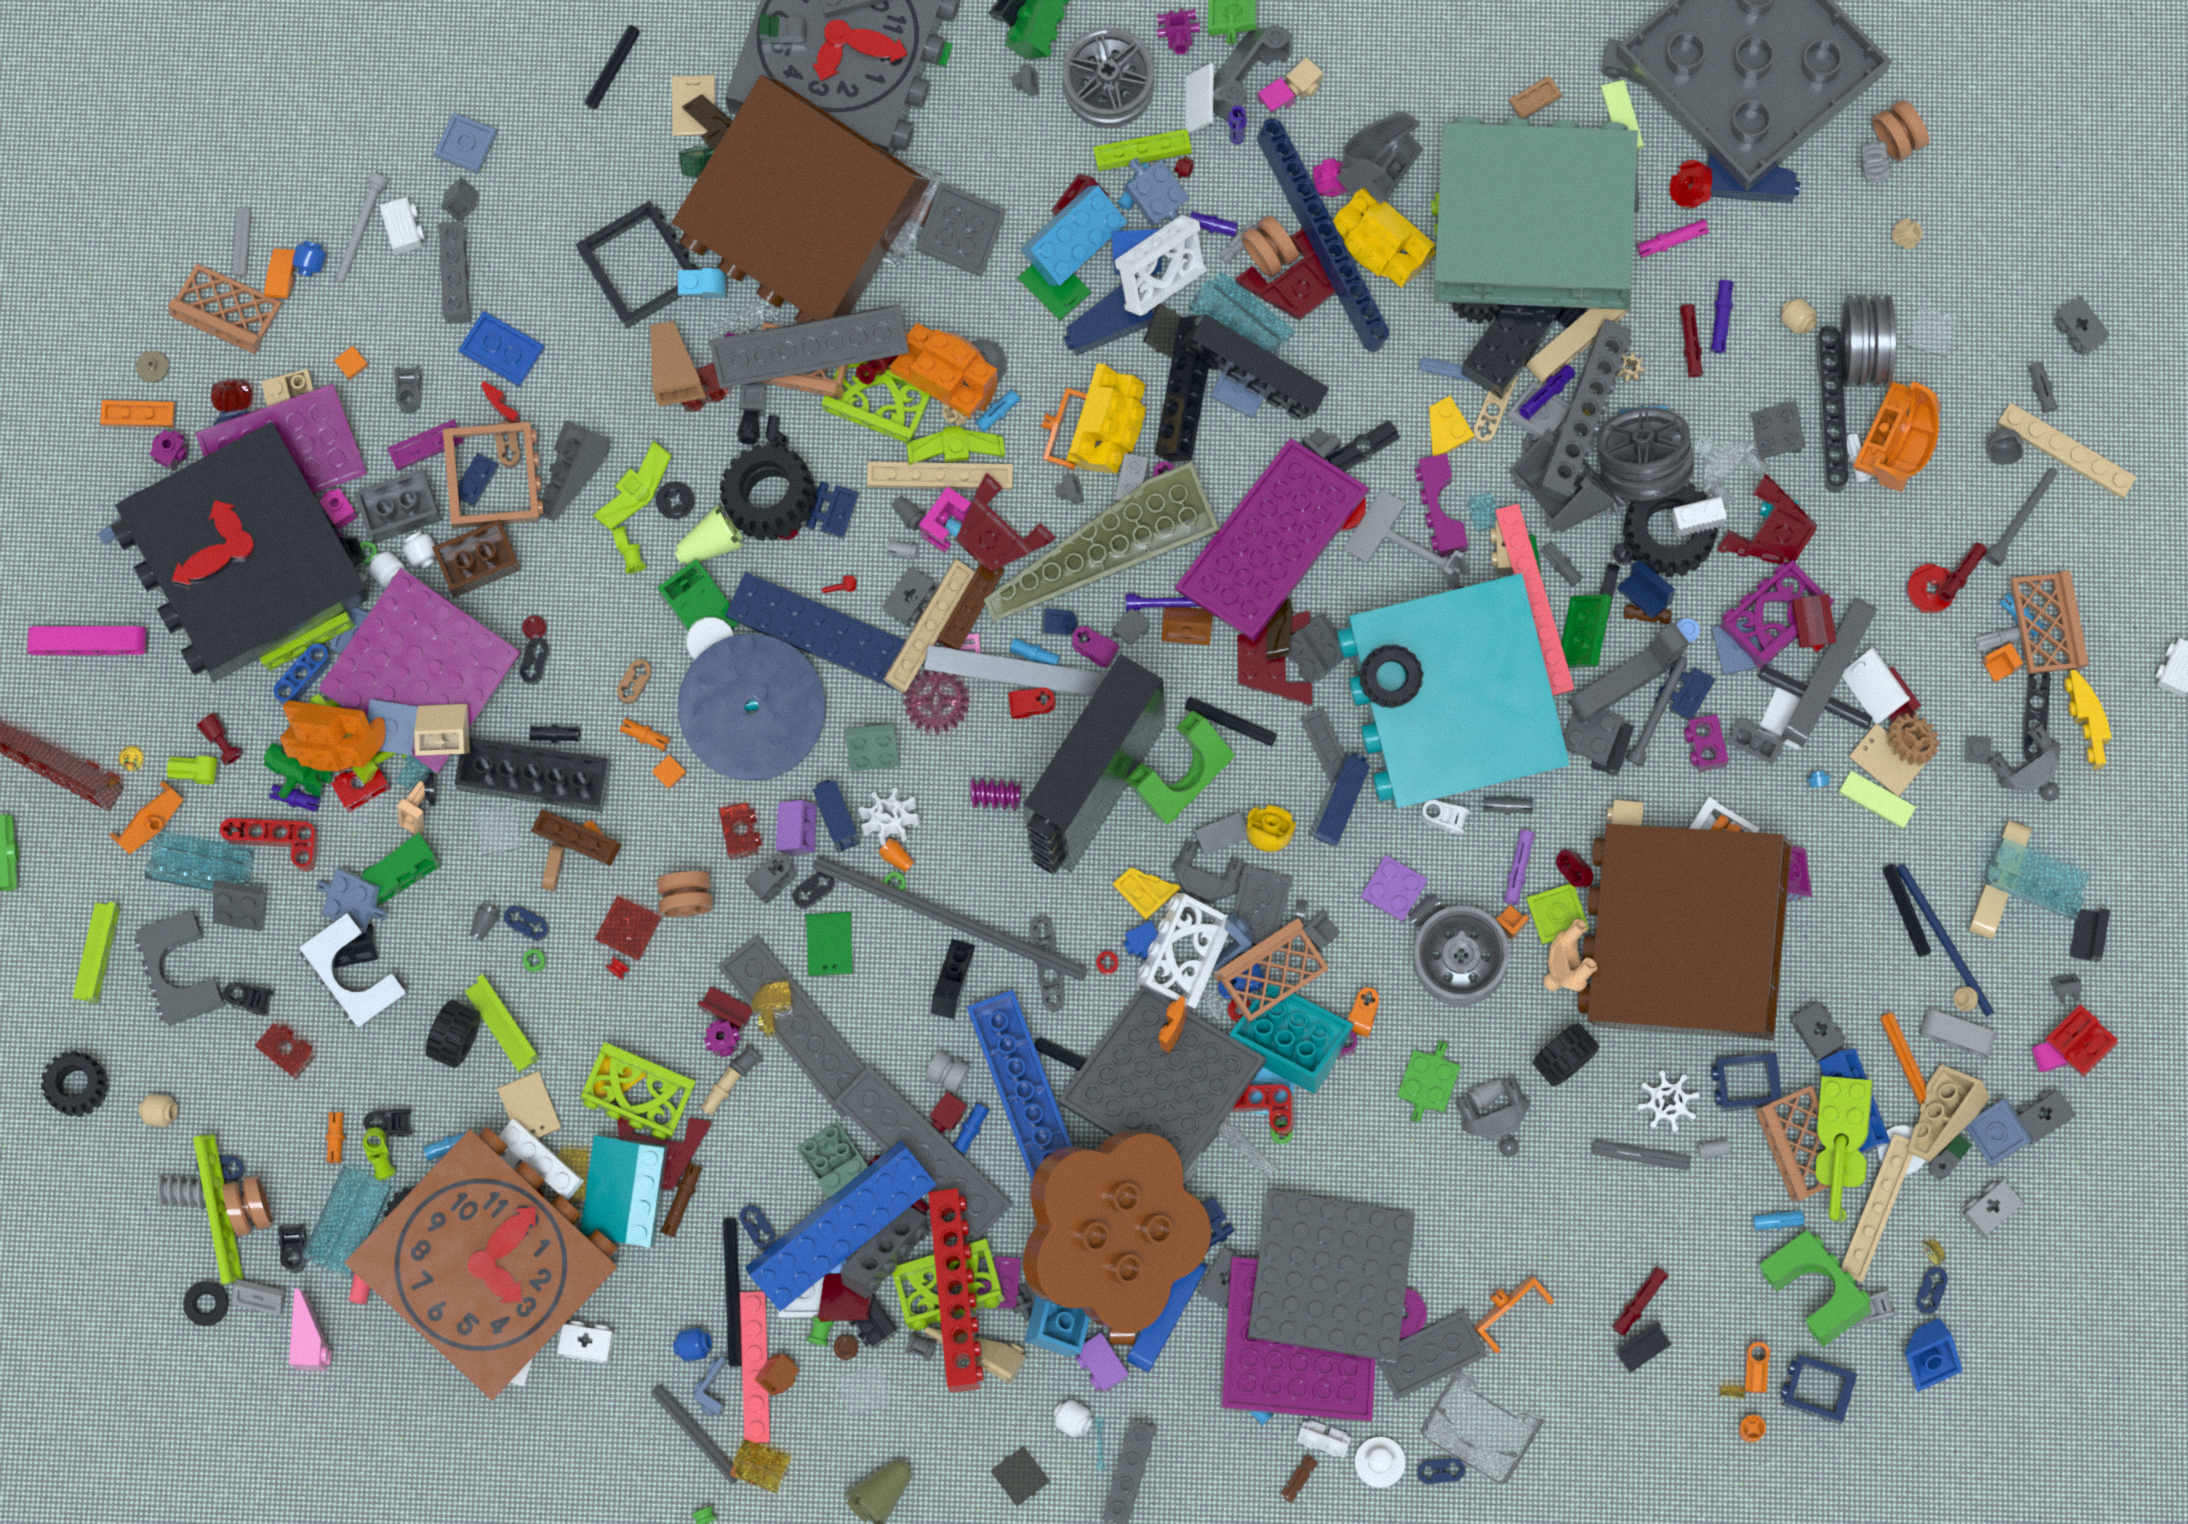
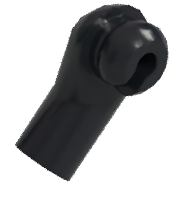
M769 415L765 434L766 439L771 444H774L776 448L779 445L786 447L789 439L779 431L780 417Z

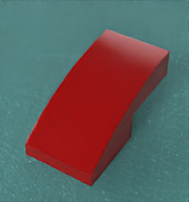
M483 381L481 383L482 389L495 411L504 420L510 423H519L521 421L519 414L504 405L506 401L504 393Z

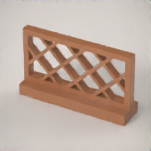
M196 264L176 299L172 298L168 308L171 317L256 355L260 348V342L280 310L282 302L272 297H265L264 293ZM199 273H202L209 277L210 282L196 286L195 279ZM226 284L230 286L231 292L218 295L215 286ZM212 287L215 296L201 300L198 291ZM196 292L197 302L188 304L182 301L185 295ZM244 293L251 295V302L239 305L236 296ZM233 297L236 306L223 310L220 301ZM217 302L220 311L211 314L205 311L204 305ZM264 303L273 305L270 312L260 315L257 305ZM255 306L258 316L244 319L241 310ZM239 312L241 321L234 323L226 321L225 315ZM260 321L261 328L257 334L248 331L247 324Z
M763 322L761 330L782 326ZM848 365L837 366L839 369L837 380L828 379L825 371L830 368L817 370L811 375L801 373L758 382L842 399L844 393L842 385Z
M2070 570L2061 571L2058 574L2010 579L2028 674L2065 670L2080 671L2089 665ZM2052 581L2054 591L2051 595L2040 588L2043 582ZM2025 583L2033 589L2028 598L2020 593L2018 584ZM2036 592L2047 600L2042 608L2031 601ZM2049 603L2058 610V615L2055 619L2044 611ZM2026 605L2038 613L2033 621L2024 616ZM2040 616L2051 623L2046 632L2035 624ZM2054 626L2062 632L2063 638L2060 643L2049 635ZM2031 628L2042 636L2037 645L2029 639L2028 633ZM2045 639L2056 647L2051 655L2040 648ZM2058 650L2067 656L2068 664H2060L2053 658ZM2036 652L2047 660L2043 666L2034 667L2033 656Z
M1299 918L1213 974L1218 982H1222L1248 1022L1329 970V967L1302 929L1304 925ZM1298 936L1305 944L1303 953L1291 950L1292 940ZM1285 944H1287V948H1286V949L1281 948L1282 946H1284ZM1273 952L1286 953L1284 966L1271 963ZM1290 954L1302 957L1300 969L1288 967ZM1267 957V962L1261 961ZM1306 958L1315 960L1321 969L1315 973L1304 971ZM1255 964L1266 966L1264 979L1251 976L1252 967ZM1270 967L1283 970L1281 983L1268 980ZM1248 969L1247 975L1241 974ZM1287 971L1299 974L1297 985L1285 984ZM1303 975L1309 976L1303 980ZM1235 977L1246 979L1244 992L1235 990L1230 981ZM1250 980L1263 983L1261 996L1248 993ZM1267 984L1280 987L1276 999L1265 997ZM1284 988L1289 989L1288 991L1283 993ZM1247 997L1260 1000L1258 1011L1253 1014L1246 1007ZM1264 1001L1270 1002L1263 1007Z
M1812 1085L1754 1108L1791 1202L1801 1201L1810 1195L1831 1187L1817 1181L1816 1186L1808 1190L1804 1181L1807 1173L1816 1176L1815 1171L1809 1169L1813 1157L1819 1155L1816 1153L1820 1141L1818 1133L1816 1134L1806 1129L1810 1117L1818 1119L1819 1101ZM1808 1093L1811 1101L1808 1111L1797 1106L1800 1096ZM1784 1104L1791 1107L1786 1120L1778 1117L1775 1106ZM1795 1110L1806 1114L1802 1127L1790 1122ZM1789 1126L1800 1130L1796 1143L1789 1141L1786 1137ZM1804 1133L1815 1137L1811 1150L1800 1146ZM1798 1149L1809 1154L1805 1167L1796 1162L1795 1156Z

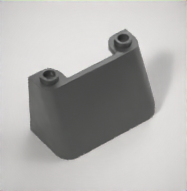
M1269 26L1251 30L1243 37L1213 78V113L1228 122L1231 108L1237 105L1240 106L1246 97V90L1241 83L1256 62L1260 60L1267 66L1274 60H1281L1283 63H1286L1292 54V33L1280 26Z
M1548 429L1509 472L1515 478L1513 483L1521 491L1526 489L1531 492L1546 512L1544 515L1546 521L1544 523L1555 533L1557 530L1564 532L1610 508L1617 499L1585 458L1582 461L1585 464V468L1580 478L1576 477L1574 482L1577 485V489L1572 499L1567 498L1562 505L1536 494L1558 436ZM1566 450L1570 457H1575L1571 451ZM1558 471L1562 478H1567L1565 473Z

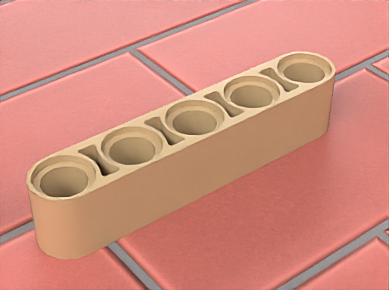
M1590 308L1527 363L1526 368L1541 384H1545L1550 376H1554L1564 365H1568L1593 343L1598 328L1605 318L1617 323L1629 310Z
M2010 820L2007 821L1972 918L1969 932L1991 940L1993 939L2032 828Z

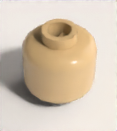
M1799 298L1793 301L1789 300L1782 307L1781 321L1795 334H1807L1816 326L1817 312L1805 300Z
M149 1094L140 1103L138 1112L146 1125L167 1127L175 1121L178 1107L168 1095Z

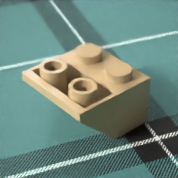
M308 369L261 381L267 406L313 390Z
M468 704L418 706L414 729L415 756L470 753Z

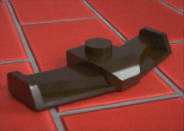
M701 94L683 105L682 109L707 130L706 133L701 135V138L713 154L733 120L728 118Z
M1289 598L1285 600L1265 626H1268L1267 660L1286 657L1291 651V624L1294 612L1291 599Z

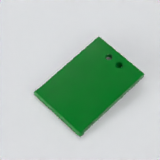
M1032 264L1017 277V280L1059 321L1091 294V291L1074 274L1067 278L1060 286H1050Z
M851 912L805 915L808 977L853 974Z

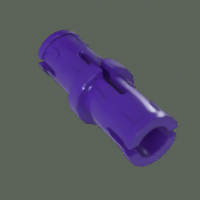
M1192 210L1190 218L1199 221L1200 228L1208 230V233L1211 234L1215 232L1235 237L1238 222L1218 218V215L1215 214L1210 216Z
M272 785L270 791L274 792L269 794L270 799L288 803L293 808L298 806L315 813L318 811L320 806L317 804L321 803L320 797L301 793V790L296 788L290 792L286 799H283L278 795L282 786Z

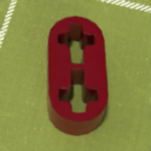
M1562 850L1556 859L1558 870L1573 887L1588 888L1593 881L1591 868L1577 852Z

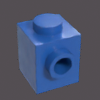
M1152 921L1125 933L1126 941L1123 942V945L1128 955L1133 954L1136 960L1139 958L1146 960L1148 958V948L1158 935Z

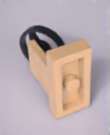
M429 772L427 780L424 783L419 781L407 799H402L397 805L398 825L414 835L418 832L422 834L424 831L423 811L417 808L425 797L430 803V807L435 806L434 772Z

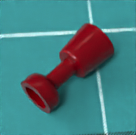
M216 713L206 716L197 724L196 728L210 743L216 742L223 752L221 760L225 766L234 763L243 755L239 747H231L224 738L226 730Z

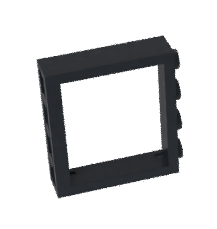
M650 201L575 244L578 253L626 329L681 298L682 296H678V285L629 313L592 254V251L650 218L682 270H698L695 264L690 265L686 258L689 255L682 244L678 246L674 239L677 236L670 225L666 227L662 219L665 217L658 206L654 208Z

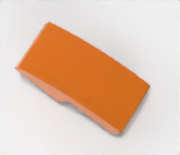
M274 248L266 276L265 297L288 299L294 283L292 274L295 267L292 260L295 250Z
M1183 996L1168 1006L1166 1017L1169 1026L1165 1025L1159 1033L1160 1048L1167 1053L1171 1051L1179 1039L1186 1021L1187 1004Z

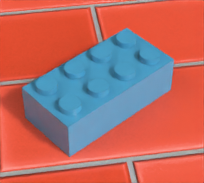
M1098 185L1087 186L1020 250L1050 286H1060L1112 237V231H1119L1127 223V220Z
M1036 1295L1024 1341L1066 1357L1081 1354L1090 1318L1082 1308H1067L1047 1302Z

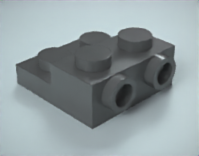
M1325 613L1318 615L1304 629L1298 630L1291 636V651L1287 657L1297 663L1300 668L1299 674L1301 678L1309 681L1310 684L1322 680L1344 660L1339 647L1337 632Z

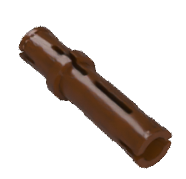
M689 1162L681 1183H678L676 1186L678 1188L660 1230V1233L669 1235L672 1238H675L691 1195H695L696 1189L694 1188L703 1170L702 1167Z

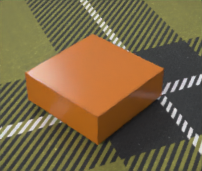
M353 346L334 360L349 380L368 367L367 362Z
M670 755L651 771L668 790L687 774Z

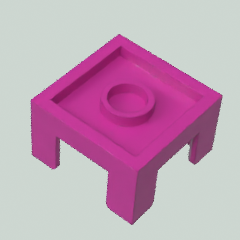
M947 486L920 522L921 538L945 554L951 547V543L946 540L949 531L943 526L950 518V515L963 522L968 508L972 506L971 502Z

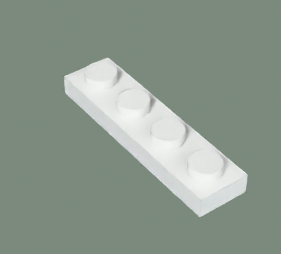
M512 1118L498 1136L507 1144L511 1151L534 1169L564 1199L569 1200L584 1180L518 1120Z

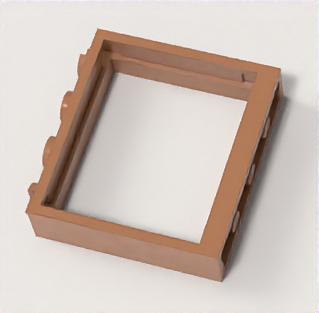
M530 422L443 429L451 529L485 526L499 519L502 525L539 522V514H543L542 500H537V491H541L540 476H535L534 467H539L538 452L533 453L532 443H537L536 429H531ZM524 432L531 510L460 516L453 438Z

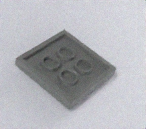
M940 182L914 250L981 277L1006 209Z

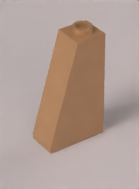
M674 321L650 325L652 387L659 407L706 398L705 390Z

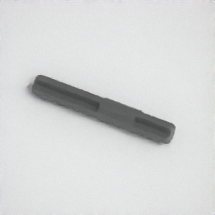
M1595 1140L1592 1144L1593 1155L1681 1170H1688L1690 1167L1691 1158L1687 1155Z

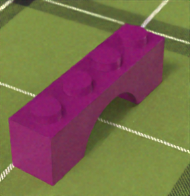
M1447 454L1418 459V467L1414 468L1416 481L1422 483L1423 490L1419 491L1422 505H1427L1428 513L1425 514L1427 528L1432 527L1433 536L1430 537L1432 550H1437L1440 557L1453 555L1455 550L1461 553L1467 552L1468 543L1463 522L1448 518L1442 512L1438 503L1439 494L1452 481Z

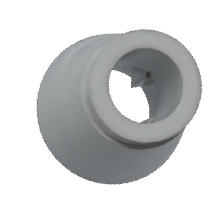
M1499 1079L1471 1088L1470 1092L1467 1093V1096L1471 1097L1470 1099L1476 1111L1484 1110L1505 1092Z

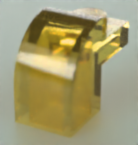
M788 981L770 983L763 986L757 991L752 1000L751 1010L753 1015L762 1014V1016L758 1017L759 1031H764L766 1038L776 1037L773 1012L793 1010L791 989Z

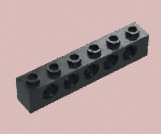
M1202 315L1179 318L1154 454L1169 462L1191 461L1193 456L1208 367L1204 364L1205 361L1200 358H1192L1185 354V349L1179 345L1192 321Z

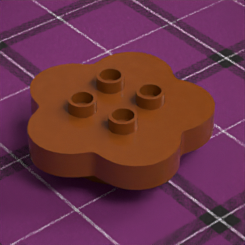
M1127 1130L1109 1137L1095 1150L1081 1147L1059 1149L1047 1156L1034 1174L1031 1184V1205L1036 1218V1226L1026 1243L1023 1254V1271L1031 1290L1047 1302L1067 1308H1082L1092 1321L1110 1329L1121 1332H1136L1150 1326L1163 1312L1170 1296L1172 1284L1176 1280L1190 1274L1199 1266L1208 1251L1211 1240V1225L1208 1214L1199 1200L1185 1191L1183 1187L1182 1164L1174 1147L1166 1139L1158 1135L1137 1130Z

